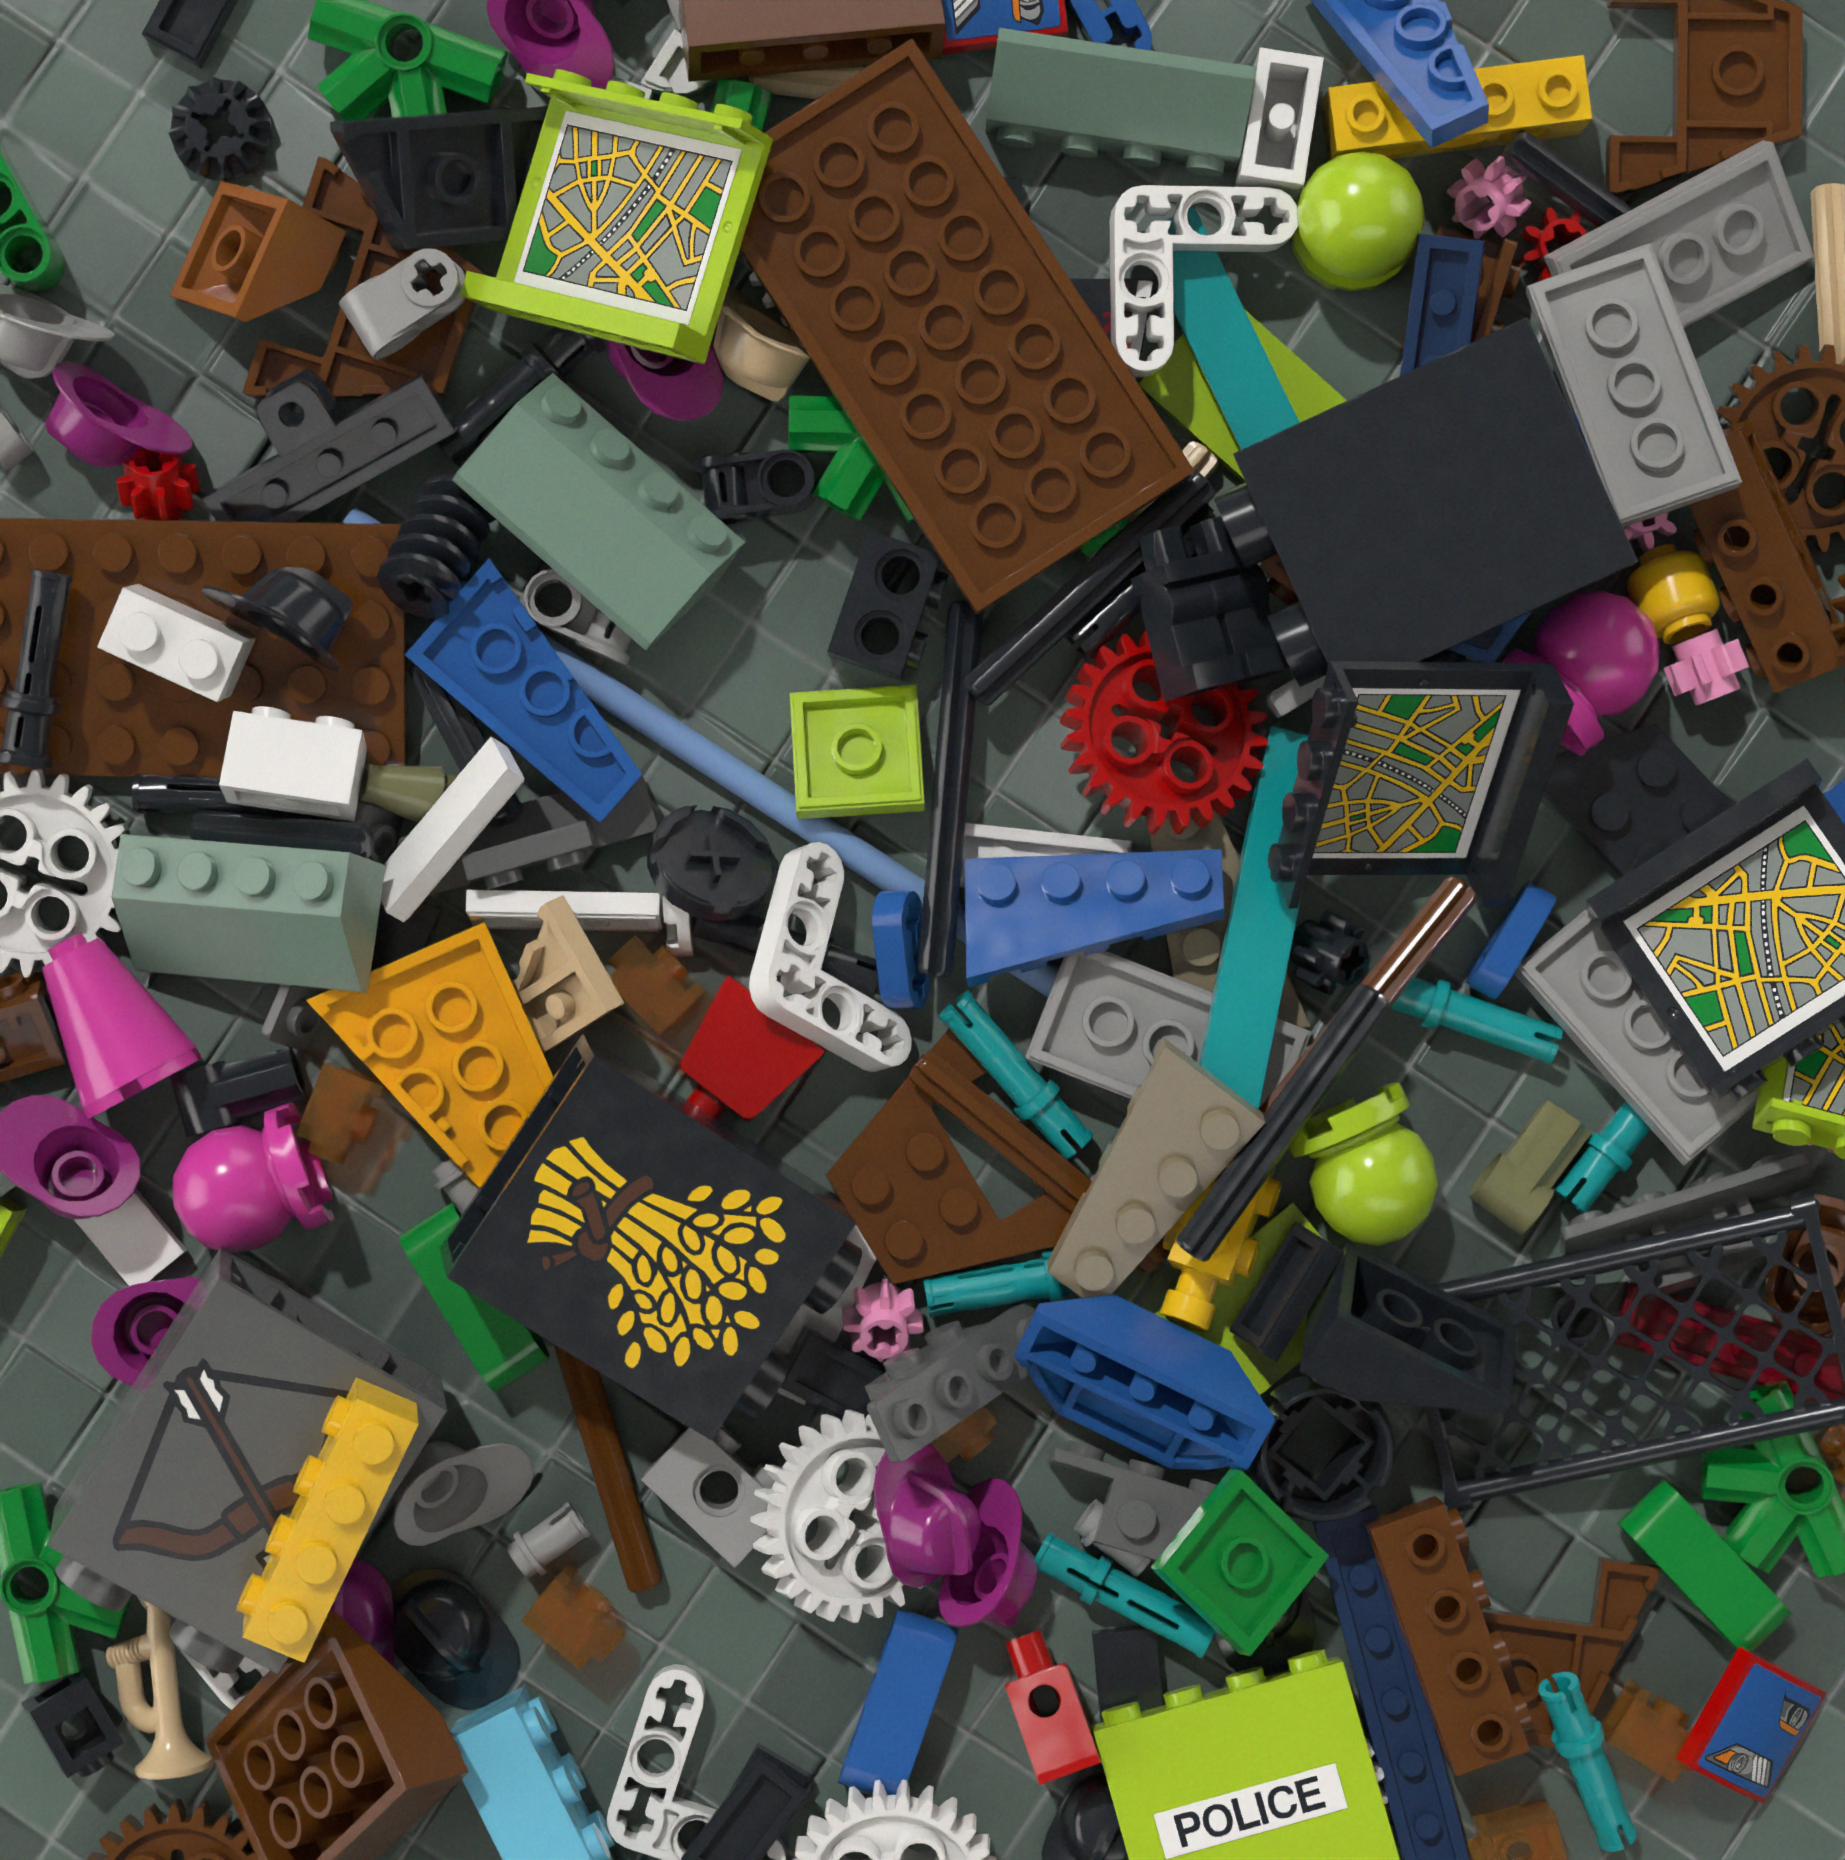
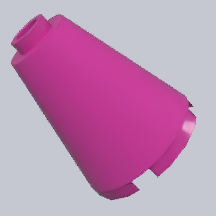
M81 932L47 950L53 961L42 967L81 1108H83L88 1119L202 1059L194 1042L100 937L87 942Z

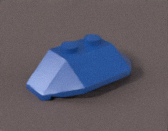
M1115 1294L1039 1303L1013 1355L1021 1367L1027 1368L1034 1384L1056 1413L1170 1469L1210 1470L1229 1466L1231 1469L1248 1470L1275 1420L1231 1351Z

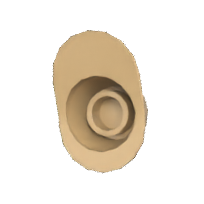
M728 286L719 315L713 345L720 367L725 375L737 385L771 401H780L787 395L810 358L790 328L784 326L743 294Z

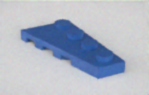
M1311 0L1431 148L1488 123L1489 103L1464 45L1458 44L1452 30V17L1445 1Z
M488 558L461 589L458 597L448 604L450 613L442 618H436L405 656L602 824L643 775L502 575Z
M1222 849L965 859L966 979L968 987L990 982L991 976L1020 969L1021 973L1046 967L1047 961L1083 952L1084 956L1109 950L1110 944L1139 936L1146 940L1224 919Z

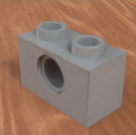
M721 1425L712 1440L687 1427L647 1469L641 1480L735 1568L753 1549V1543L767 1534L766 1528L751 1523L750 1518L758 1513L766 1512L768 1506L767 1502L760 1500L754 1495L755 1490L762 1488L772 1489L775 1481L763 1469L765 1465L763 1463H760L753 1469L736 1453L742 1444L724 1425ZM714 1471H724L731 1474L738 1484L737 1496L725 1503L711 1500L703 1489L704 1477Z

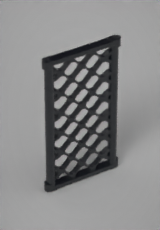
M1814 1193L1789 1198L1790 1205L1433 1284V1286L1470 1305L1471 1302L1497 1297L1500 1304L1512 1314L1511 1326L1515 1327L1518 1322L1526 1321L1548 1334L1551 1338V1346L1538 1366L1528 1367L1517 1359L1514 1360V1367L1526 1374L1528 1379L1527 1385L1517 1401L1503 1414L1504 1421L1490 1442L1481 1443L1459 1429L1457 1419L1463 1410L1457 1409L1451 1418L1444 1419L1441 1408L1425 1407L1443 1480V1501L1448 1510L1457 1508L1459 1512L1474 1509V1502L1845 1424V1397L1829 1400L1827 1394L1814 1383L1816 1373L1827 1356L1833 1353L1838 1354L1845 1381V1324L1820 1228L1819 1212L1821 1205L1814 1197ZM1807 1228L1817 1272L1807 1273L1783 1257L1782 1251L1788 1239L1787 1232ZM1778 1235L1776 1241H1774L1773 1243H1767L1762 1239L1764 1237ZM1752 1240L1754 1247L1766 1256L1767 1264L1751 1287H1742L1722 1275L1718 1270V1264L1722 1258L1724 1246ZM1713 1249V1253L1709 1257H1702L1698 1254V1252ZM1688 1255L1689 1260L1702 1271L1703 1278L1687 1301H1678L1657 1288L1654 1278L1659 1270L1660 1260ZM1649 1263V1268L1645 1271H1638L1634 1267ZM1782 1265L1807 1282V1289L1795 1308L1790 1312L1779 1310L1763 1300L1758 1294V1288L1773 1266ZM1624 1269L1625 1274L1638 1285L1639 1292L1625 1314L1615 1315L1595 1303L1591 1298V1291L1595 1285L1597 1274ZM1586 1278L1585 1283L1582 1285H1575L1571 1282V1280ZM1712 1279H1717L1739 1292L1743 1298V1302L1734 1317L1725 1326L1715 1324L1694 1309L1695 1300L1705 1284ZM1560 1283L1563 1290L1574 1298L1575 1308L1561 1328L1552 1329L1532 1317L1528 1312V1305L1533 1297L1534 1288ZM1815 1290H1822L1833 1333L1829 1337L1818 1334L1802 1324L1798 1319L1800 1310L1810 1294ZM1522 1291V1297L1519 1299H1512L1508 1295ZM1648 1293L1657 1295L1678 1310V1318L1666 1337L1661 1340L1648 1336L1634 1327L1630 1321V1316L1641 1298ZM1751 1304L1760 1305L1782 1320L1783 1326L1767 1350H1757L1734 1334V1326L1747 1306ZM1584 1307H1589L1611 1320L1615 1326V1330L1603 1350L1596 1354L1585 1350L1567 1336V1329L1579 1310ZM1686 1318L1696 1319L1718 1335V1342L1702 1364L1690 1362L1674 1352L1670 1347V1340ZM1790 1329L1801 1330L1823 1346L1821 1355L1811 1371L1806 1375L1796 1374L1778 1363L1774 1358V1351ZM1622 1332L1632 1333L1654 1349L1653 1358L1643 1374L1638 1378L1627 1376L1607 1362L1606 1355L1618 1335ZM1725 1343L1738 1345L1754 1355L1758 1360L1756 1370L1747 1384L1741 1389L1732 1388L1713 1376L1709 1370L1712 1361ZM1558 1346H1567L1590 1362L1591 1369L1576 1391H1566L1544 1376L1543 1368ZM1664 1356L1674 1359L1690 1369L1694 1374L1693 1382L1682 1399L1676 1403L1667 1401L1646 1386V1378L1656 1362ZM1765 1368H1775L1798 1384L1799 1388L1793 1400V1408L1764 1414L1762 1407L1751 1399L1749 1391ZM1599 1370L1609 1372L1625 1382L1630 1388L1629 1396L1619 1412L1614 1416H1607L1587 1404L1582 1397V1393L1591 1378ZM1700 1382H1711L1733 1397L1734 1404L1729 1412V1422L1700 1427L1698 1421L1686 1411L1685 1404ZM1535 1384H1542L1566 1400L1567 1407L1552 1429L1545 1430L1523 1417L1520 1413L1519 1408L1530 1388ZM1645 1395L1669 1411L1670 1418L1665 1426L1664 1436L1637 1441L1634 1434L1624 1427L1622 1417L1636 1396ZM1808 1398H1814L1819 1402L1803 1406L1804 1401ZM1573 1409H1583L1605 1424L1606 1433L1601 1441V1449L1573 1454L1572 1449L1560 1439L1559 1429ZM1743 1412H1750L1754 1415L1753 1417L1739 1419L1740 1414ZM1518 1422L1542 1438L1543 1446L1538 1454V1462L1511 1468L1509 1462L1497 1452L1496 1443L1508 1424ZM1680 1425L1687 1426L1690 1429L1675 1433V1429ZM1448 1436H1457L1479 1451L1480 1460L1475 1468V1476L1458 1479ZM1615 1439H1622L1626 1443L1611 1446L1612 1441ZM1553 1452L1562 1455L1560 1458L1548 1460V1456ZM1496 1466L1499 1468V1471L1486 1473V1468Z

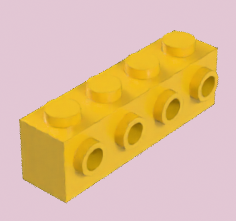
M357 1377L346 1398L339 1395L335 1398L322 1427V1433L328 1435L318 1458L309 1455L305 1460L293 1492L300 1496L290 1517L282 1514L278 1517L265 1547V1552L271 1554L261 1576L254 1573L250 1576L239 1599L236 1611L244 1614L242 1638L305 1663L419 1425L417 1403Z

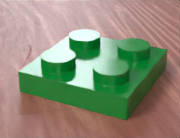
M1230 1469L1151 1566V1569L1239 1654L1251 1656L1329 1558V1555L1242 1470Z

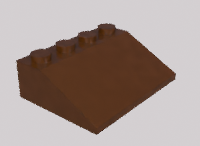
M336 1611L328 1613L305 1663L288 1657L278 1674L270 1670L204 1738L258 1860H377L469 1773L462 1759L460 1748L453 1739L442 1714Z

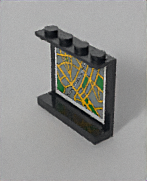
M1330 661L1323 687L1318 688L1313 695V722L1307 741H1302L1298 748V774L1292 793H1287L1283 800V826L1278 843L1271 845L1268 854L1270 878L1272 882L1278 883L1288 909L1298 908L1302 891H1307V875H1466L1474 892L1477 894L1481 907H1506L1574 706V702L1553 663Z
M1808 758L1586 900L1587 911L1716 1101L1729 1093L1735 1102L1742 1100L1768 1082L1763 1071L1784 1058L1791 1067L1797 1065L1824 1047L1818 1036L1838 1023H1841L1845 1029V825L1819 789L1822 778Z

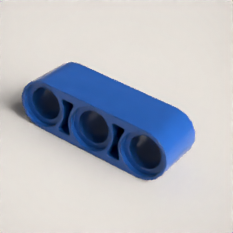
M901 1608L897 1609L850 1742L838 1784L847 1787L854 1786L861 1792L873 1795L875 1780H880L885 1787L887 1795H896L901 1781L909 1780L956 1643L959 1628Z

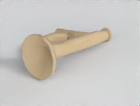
M143 1600L144 1605L147 1606V1633L113 1644L106 1651L108 1665L116 1670L118 1699L124 1716L139 1731L149 1734L156 1733L149 1753L136 1765L135 1775L138 1778L147 1780L190 1776L210 1768L213 1764V1758L192 1743L183 1725L175 1645L169 1636V1630L172 1627L170 1614ZM150 1660L154 1697L153 1707L148 1704L144 1694L141 1662Z

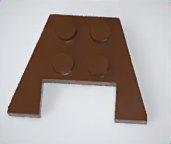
M1607 0V8L1672 9L1674 11L1672 136L1610 135L1606 140L1605 189L1616 197L1713 167L1762 140L1773 142L1776 147L1795 141L1802 135V7L1782 0Z
M318 156L302 207L336 226L363 234L344 296L356 286L370 278L381 275L414 252L422 249H437L446 253L464 271L465 275L467 271L484 275L482 271L447 246L407 250L395 249L359 183L330 160ZM435 269L430 270L425 275L429 282L426 289L433 295H437L444 290L440 282L443 276ZM465 298L464 303L456 311L422 331L402 349L378 360L372 359L341 308L339 309L324 357H318L260 338L242 393L253 399H264L270 388L304 369H310L326 382L335 398H378L425 371L438 395L446 397L476 303Z
M950 1028L942 1034L936 1044L930 1049L940 1055L971 1082L987 1072ZM909 1076L905 1078L899 1088L825 1174L838 1198L856 1221V1227L891 1284L1054 1247L1072 1215L1065 1207L1044 1192L999 1220L934 1114L932 1106L937 1102L913 1084Z
M1469 1545L1460 1548L1465 1565H1467ZM1599 1557L1591 1618L1588 1623L1481 1609L1489 1633L1499 1630L1506 1644L1512 1667L1502 1672L1509 1692L1513 1694L1520 1691L1529 1710L1534 1729L1524 1732L1528 1745L1555 1748L1552 1742L1554 1727L1545 1703L1538 1692V1687L1545 1678L1550 1681L1553 1692H1558L1551 1676L1555 1673L1571 1672L1576 1674L1580 1681V1689L1592 1716L1610 1679L1608 1674L1624 1642H1628L1638 1622L1636 1617L1649 1590L1653 1591L1659 1579L1660 1568L1657 1565Z

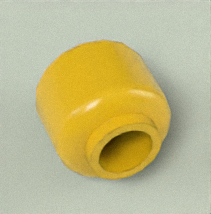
M1673 544L1653 548L1641 555L1639 558L1641 566L1629 576L1626 582V589L1630 600L1653 622L1657 638H1663L1665 644H1678L1695 638L1709 630L1712 626L1710 619L1719 610L1720 599L1707 565L1701 555L1693 551H1677Z

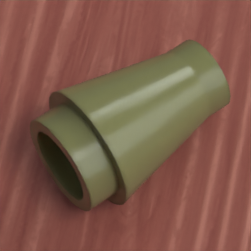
M367 763L364 766L359 801L372 803L418 824L456 779V776L444 773L442 766H378Z

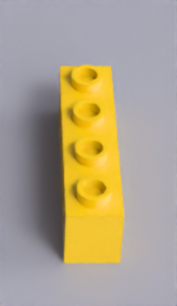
M1584 55L1474 69L1489 103L1488 123L1433 148L1429 146L1377 81L1329 87L1321 103L1328 161L1338 155L1362 151L1396 159L1506 145L1519 130H1526L1539 140L1580 135L1592 120Z

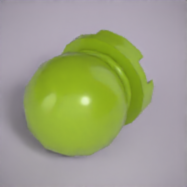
M1364 151L1338 155L1318 167L1302 188L1301 195L1296 201L1298 226L1292 235V251L1304 272L1327 289L1335 290L1338 288L1350 292L1375 290L1396 277L1418 245L1419 233L1422 234L1425 222L1422 194L1408 170L1384 155Z
M1400 1082L1379 1087L1377 1089L1378 1095L1359 1104H1356L1354 1098H1351L1312 1116L1289 1147L1294 1158L1308 1155L1314 1159L1309 1183L1315 1207L1332 1229L1353 1242L1379 1246L1402 1240L1419 1227L1428 1216L1438 1188L1432 1153L1417 1133L1396 1123L1399 1121L1398 1114L1410 1107Z

